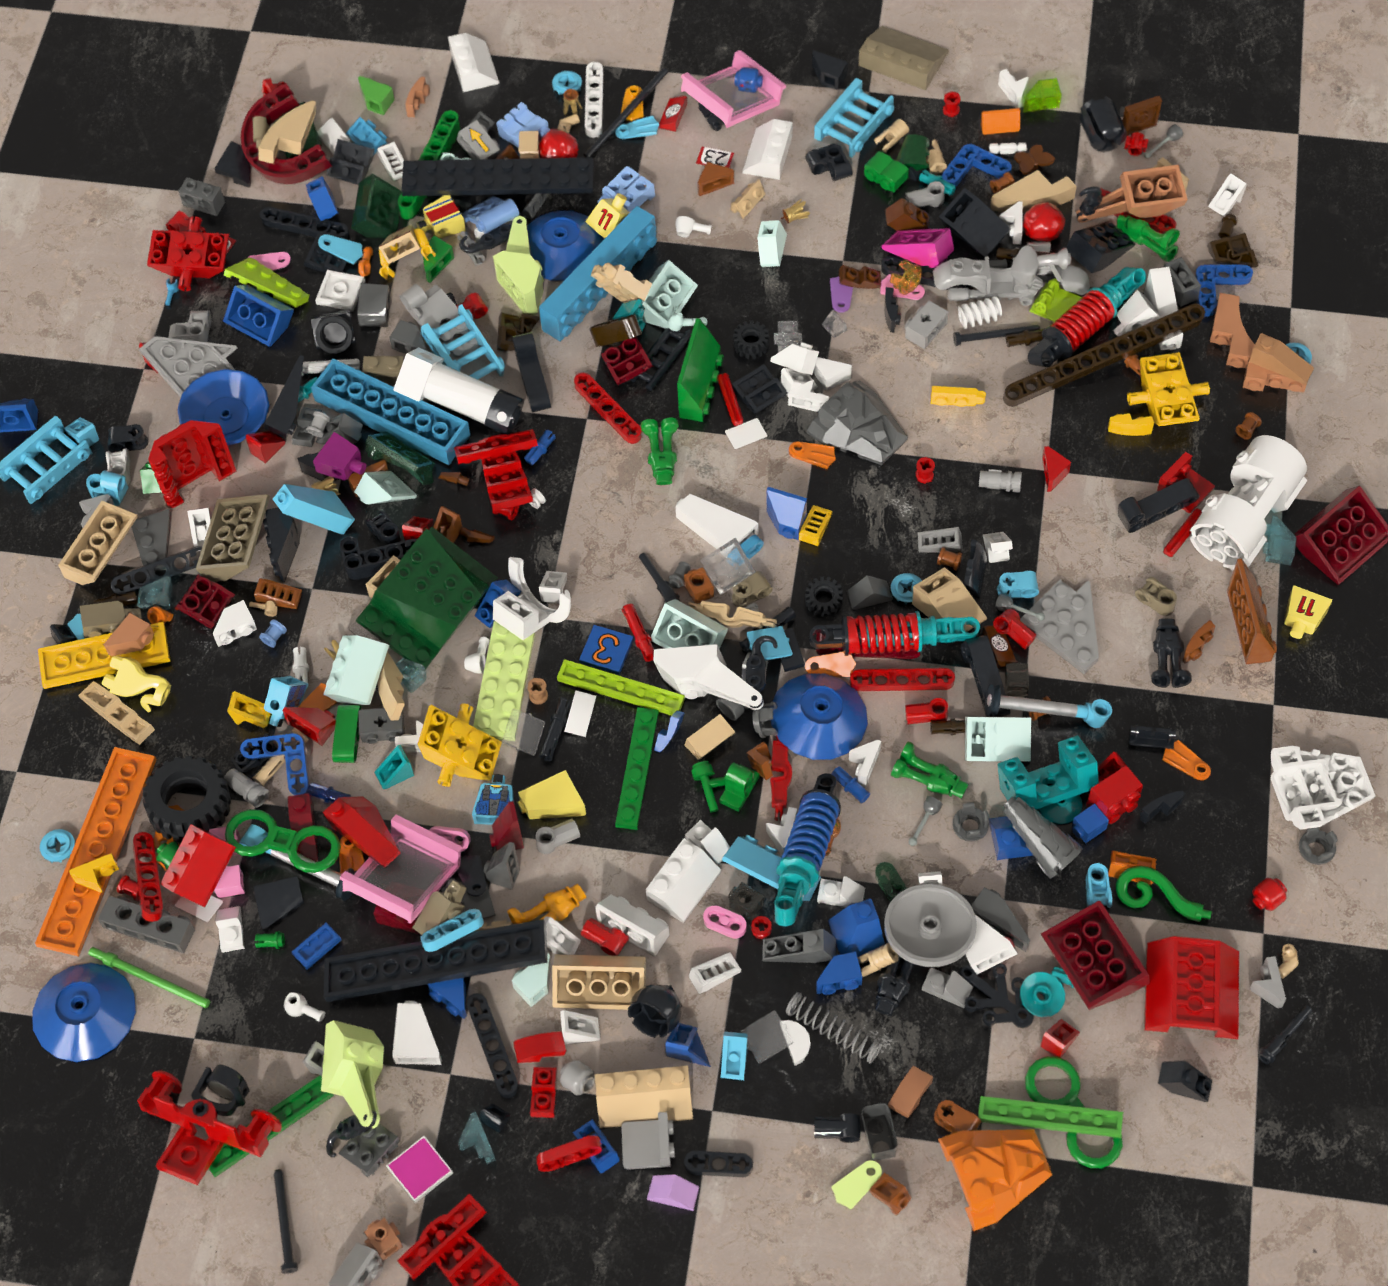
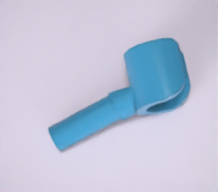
M170 278L166 280L168 295L165 305L167 306L170 305L172 295L179 290L177 279L173 284H171Z

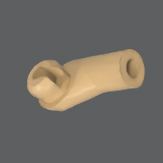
M574 114L561 119L557 129L569 133L571 126L580 122L578 115Z
M1286 944L1282 947L1283 964L1278 967L1281 978H1285L1298 966L1297 950L1292 944Z

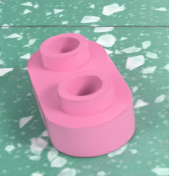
M434 826L429 829V831L462 846L463 851L470 844V835L464 829ZM456 837H462L463 841H458Z
M710 906L704 911V924L709 929L733 939L740 938L745 934L746 921L742 916L719 906ZM717 917L719 920L717 922L711 921V918ZM733 926L739 927V929L736 931L732 930L731 928Z

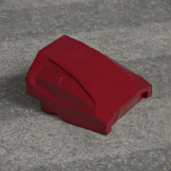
M637 337L624 340L618 347H610L605 353L601 354L617 385L629 381L652 367Z
M198 574L186 594L176 605L175 610L189 615L212 629L235 594L218 583Z

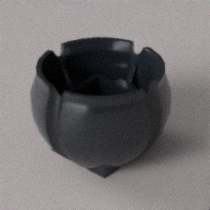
M648 985L638 990L632 997L628 1007L629 1018H634L632 1024L643 1034L653 1038L660 1035L659 1037L663 1038L678 1025L681 1018L682 1004L671 985Z

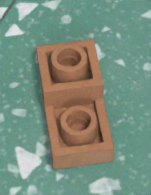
M425 77L418 79L408 94L405 103L408 117H415L420 103L425 104L426 96H429L430 87L426 84Z
M912 1066L891 1098L888 1107L909 1118L920 1103L921 1096L931 1085L933 1076Z

